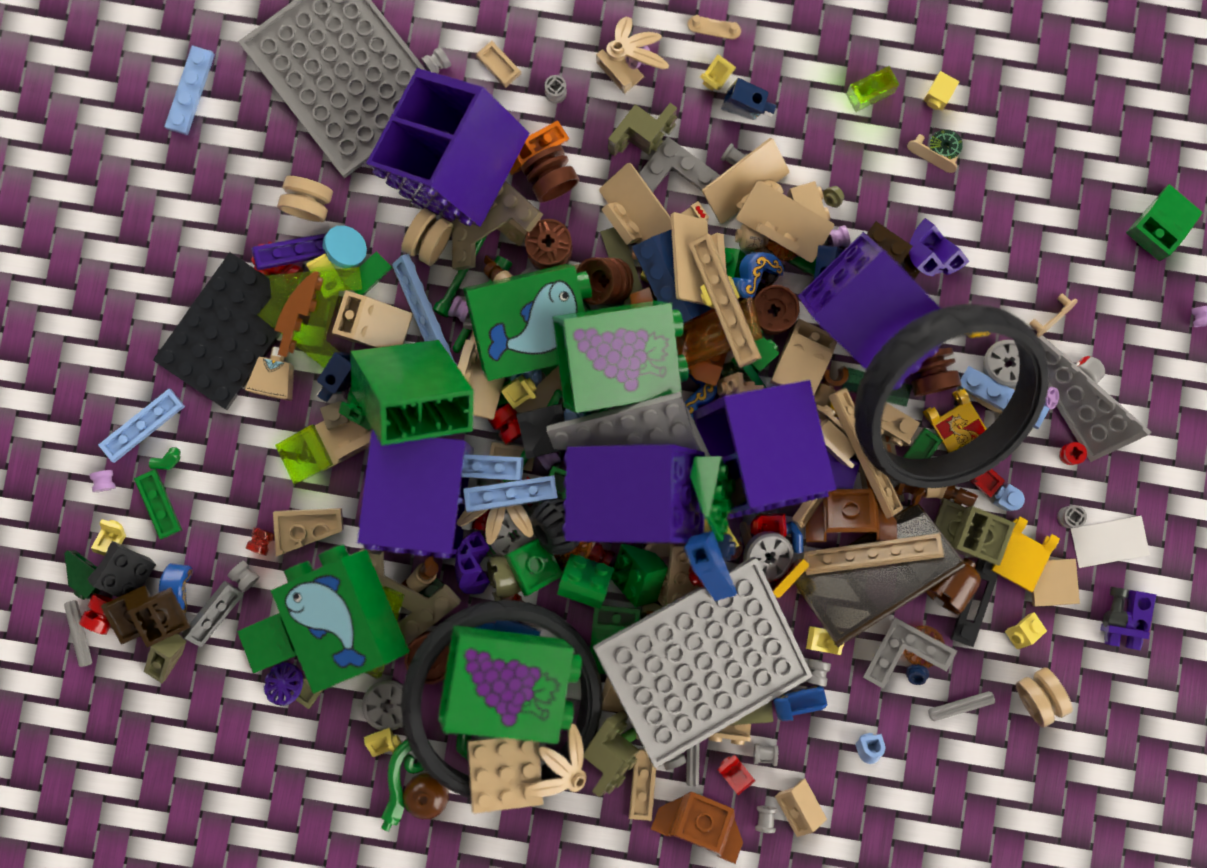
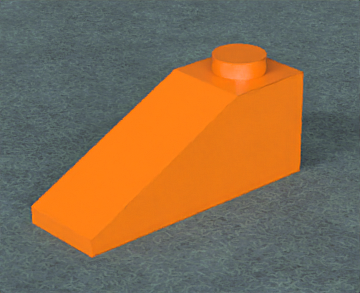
M558 120L528 136L509 172L511 176L521 171L522 165L535 154L552 146H560L570 139Z

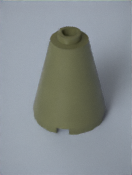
M502 556L487 557L489 561L487 562V571L490 586L496 590V592H492L494 600H504L521 592L506 558Z

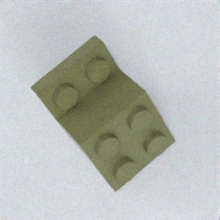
M669 103L656 120L635 104L608 138V152L614 157L618 152L623 153L629 144L628 140L647 155H650L653 150L656 152L663 143V136L666 133L669 135L676 126L677 107Z
M942 499L934 520V524L957 553L966 557H976L997 566L1001 564L1015 523L974 506L964 507L946 499Z
M624 710L605 720L583 754L585 759L604 773L592 791L598 797H601L606 792L610 794L615 787L618 788L626 778L624 776L626 770H630L638 760L635 756L639 749L621 736L628 726L626 723L628 716Z

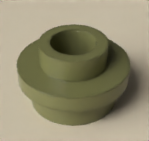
M837 186L828 187L823 192L824 201L827 205L837 208L843 203L844 193Z

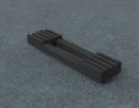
M979 558L977 559L975 569L978 571L981 579L987 581L974 622L971 623L966 621L974 599V596L972 597L964 611L959 614L950 639L974 647L999 575L991 571L994 564Z

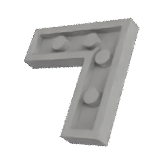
M669 137L664 140L639 173L652 192L655 191L671 169L701 191L720 176Z
M895 617L863 678L884 689L905 649L947 672L957 650Z

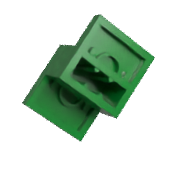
M570 554L557 595L601 609L614 568L604 563L586 559L583 556Z

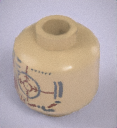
M742 224L740 229L736 230L735 242L739 243V247L743 251L753 252L756 248H764L768 245L769 238Z

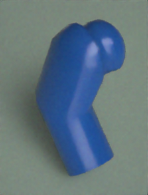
M789 521V523H786L787 535L790 534L792 537L793 553H803V534L794 522Z

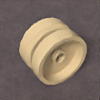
M286 176L282 188L287 194L279 197L277 208L301 219L324 222L328 210L322 204L330 203L333 194L332 189L310 179Z
M426 208L422 209L416 215L402 242V251L411 256L419 254L420 261L432 266L444 251L452 234L453 224L444 218L436 221L435 213Z
M1044 667L1035 672L1034 680L1025 677L1016 682L1017 692L1021 701L1040 727L1044 728L1053 723L1055 715L1063 718L1072 713L1073 708L1069 696L1058 678L1048 668Z

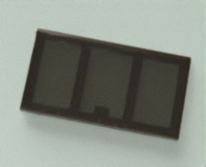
M919 503L915 506L912 504L893 516L897 520V539L940 533L944 557L806 575L805 572L794 582V585L837 647L848 642L966 566ZM868 532L849 545L878 542L876 532Z

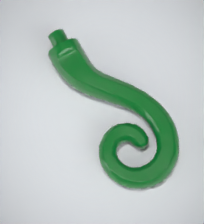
M407 739L395 749L388 764L389 800L381 816L384 820L381 829L389 832L392 825H398L404 811L403 789L400 780L402 762L408 773L418 774L425 770L419 761L414 763L413 755L408 754L411 748Z

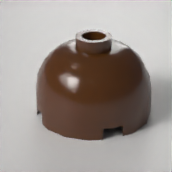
M428 772L420 773L414 776L405 787L403 800L406 810L415 818L421 820L433 819L439 816L446 808L449 801V789L437 782Z

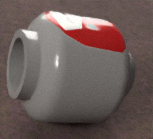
M1082 357L1075 364L1097 384L1105 375L1104 365L1095 357Z

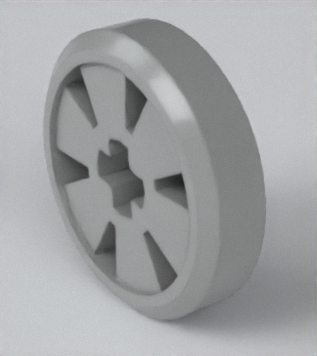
M1014 340L996 342L988 349L984 356V373L998 384L1016 388L1020 367L1017 346ZM1011 361L1013 363L1008 368L1004 366L1006 362Z
M506 510L501 530L495 542L491 544V547L499 556L505 557L504 555L532 541L536 536L534 533L532 537L525 536L513 523ZM512 530H517L519 537L515 536V539H511L508 533H512Z
M764 531L756 534L749 540L744 549L743 561L745 562L753 556L756 557L767 581L771 582L780 579L788 572L793 562V549L790 542L781 534L773 531ZM767 552L772 556L770 560H767L765 557Z
M383 680L372 685L367 690L362 701V711L366 721L372 727L378 730L390 727L392 731L403 725L401 713L402 683L394 680ZM387 699L391 700L390 704H393V708H390L388 712L385 711V707H382V703H385Z

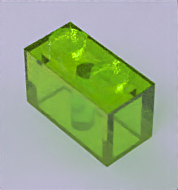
M887 66L851 84L846 95L855 112H858L894 94L900 84L890 66Z

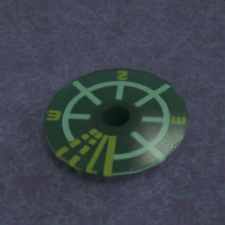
M940 130L930 140V149L948 159L957 157L963 147L962 139L952 130Z

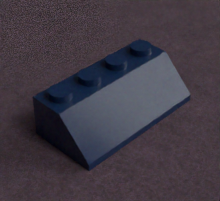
M672 229L632 247L657 300L672 303V310L678 309L680 311L683 323L712 310L711 307L676 299Z

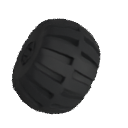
M563 499L545 500L535 508L531 515L534 535L540 545L548 553L554 555L569 553L580 543L565 541L563 526L566 513L563 507L565 500Z

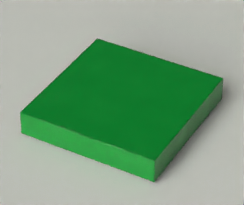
M537 538L504 555L524 597L563 575L554 554L548 553L540 545Z

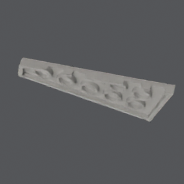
M1043 335L1038 338L1044 348L1045 358L1048 363V386L1055 387L1059 391V400L1056 406L1077 441L1086 447L1087 457L1090 462L1151 433L1149 429Z
M681 392L547 426V433L554 449H567V447L676 445L699 451Z

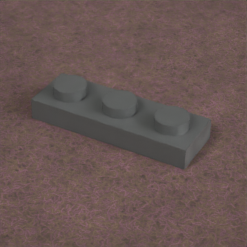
M224 580L190 623L191 628L184 630L182 633L184 639L202 648L244 593Z

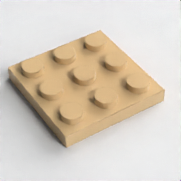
M498 737L467 740L473 814L543 805V796H533L525 793V788L528 785L542 781L540 755L538 752L539 742Z

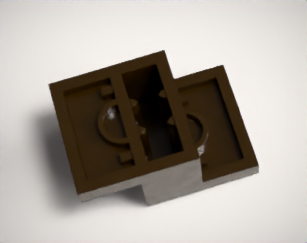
M875 221L867 235L915 280L921 271L914 266L910 259L909 251L913 246Z
M144 585L101 605L121 645L141 636L148 648L191 628L171 587L151 596Z

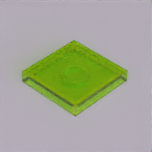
M310 425L275 445L294 485L333 465L315 425Z

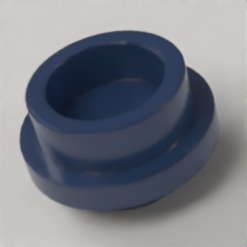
M919 664L911 665L906 670V676L910 683L923 685L929 678V670Z

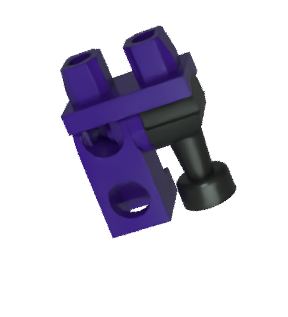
M1110 587L1109 594L1114 596L1111 609L1103 615V624H1101L1100 629L1105 631L1104 644L1119 647L1121 635H1127L1126 648L1141 650L1143 640L1149 639L1156 594ZM1123 598L1129 599L1127 611H1123Z

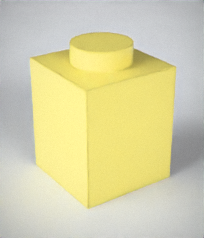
M940 71L923 101L930 108L942 111L960 81Z

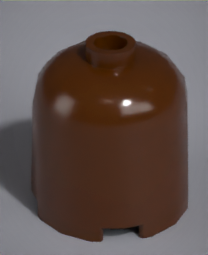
M947 558L932 576L951 565L944 571L946 572L960 562L954 561L951 563ZM968 558L963 559L965 567L925 592L932 600L937 597L944 602L942 607L956 615L964 611L981 582V577L975 569V563Z

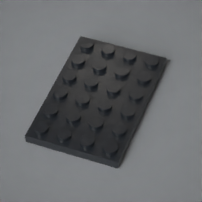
M229 252L153 361L225 410H228L248 382L259 357L265 358L282 332L274 330L281 311L292 293Z

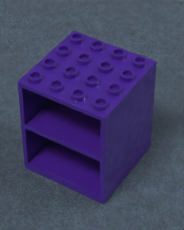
M416 68L366 164L373 169L372 173L386 179L388 186L399 189L401 196L409 200L411 199V204L419 209L426 207L436 215L443 213L444 217L452 221L455 218L459 219V222L468 227H471L472 224L481 227L530 133L484 87Z
M864 232L798 295L812 318L865 369H867L877 352L881 350V347L899 330L919 317L921 318L925 314L941 309ZM939 346L918 359L898 380L893 390L900 388L907 376L917 372L922 365L921 363L926 358L935 355L939 350Z
M810 380L724 396L693 411L695 425L710 457L721 456L725 465L729 468L732 479L742 478L747 500L732 508L731 512H728L727 519L828 497L829 491L836 490Z
M372 430L357 543L364 544L363 549L455 558L458 548L463 541L464 530L462 526L457 525V521L465 509L463 489L468 488L469 478H462L464 454L473 455L474 448L466 441L436 437L381 445Z
M676 445L567 447V453L564 457L566 465V476L564 478L566 499L563 505L566 513L563 526L565 541L687 544L690 537L704 532L705 517L690 476L694 458L705 457V452Z

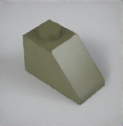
M176 634L152 645L144 672L163 684L183 654L186 640L179 634Z

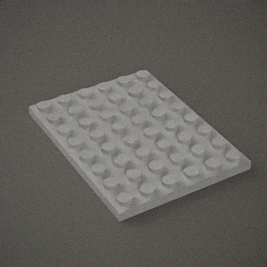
M294 0L238 41L344 178L367 162L416 68L426 70L371 0Z
M754 556L728 570L737 591L736 596L714 601L705 586L698 587L593 646L654 768L813 677L757 558Z

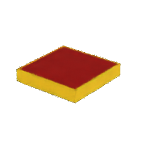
M796 559L788 572L771 586L775 598H780L809 567V564L804 559Z

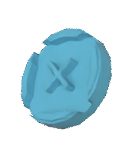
M335 226L323 238V250L325 249L329 261L336 266L342 268L356 267L366 256L367 247L365 240L360 233L351 227Z

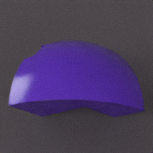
M924 218L914 231L910 241L913 247L909 251V255L914 266L922 273L929 276H935V274L939 273L949 275L970 262L961 249L947 240L928 219Z
M480 531L473 532L463 539L455 557L456 580L461 591L466 594L484 593L490 584L488 577L480 566L490 548Z

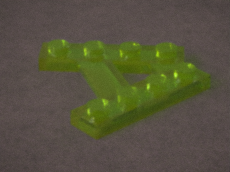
M360 267L318 271L321 272L320 277L323 278L321 290H316L315 293L317 294L315 299L318 300L315 312H311L308 326L302 322L300 332H295L294 340L297 341L296 346L323 368L326 367L335 352H340L326 341L339 292L362 290ZM314 271L269 275L272 298L258 316L275 329L281 311L290 295Z

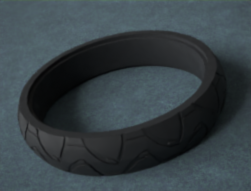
M962 304L941 308L925 314L921 318L919 317L899 330L873 357L863 375L864 377L861 379L855 399V431L868 460L887 477L897 482L920 488H943L964 483L1000 464L1001 461L1005 460L1019 447L1031 432L1043 410L1048 393L1049 373L1047 359L1045 358L1046 354L1033 330L1023 320L1003 309L978 304ZM995 333L1014 340L1020 361L1016 388L1003 412L981 435L955 451L927 459L900 457L884 448L881 437V421L884 407L898 380L918 359L942 343L968 334Z
M499 600L465 608L444 620L425 638L407 670L402 690L401 713L404 732L409 746L416 759L431 777L452 792L460 794L465 798L471 799L469 775L450 766L434 751L425 736L421 719V699L426 678L438 656L451 643L453 625L475 628L495 621H521L540 626L556 635L559 639H564L574 649L573 654L581 656V672L579 676L581 682V706L575 725L582 739L583 752L586 751L597 733L602 713L603 698L600 674L593 654L582 636L573 626L556 613L541 606L522 601ZM567 740L558 753L570 764ZM546 763L541 766V780L561 778Z

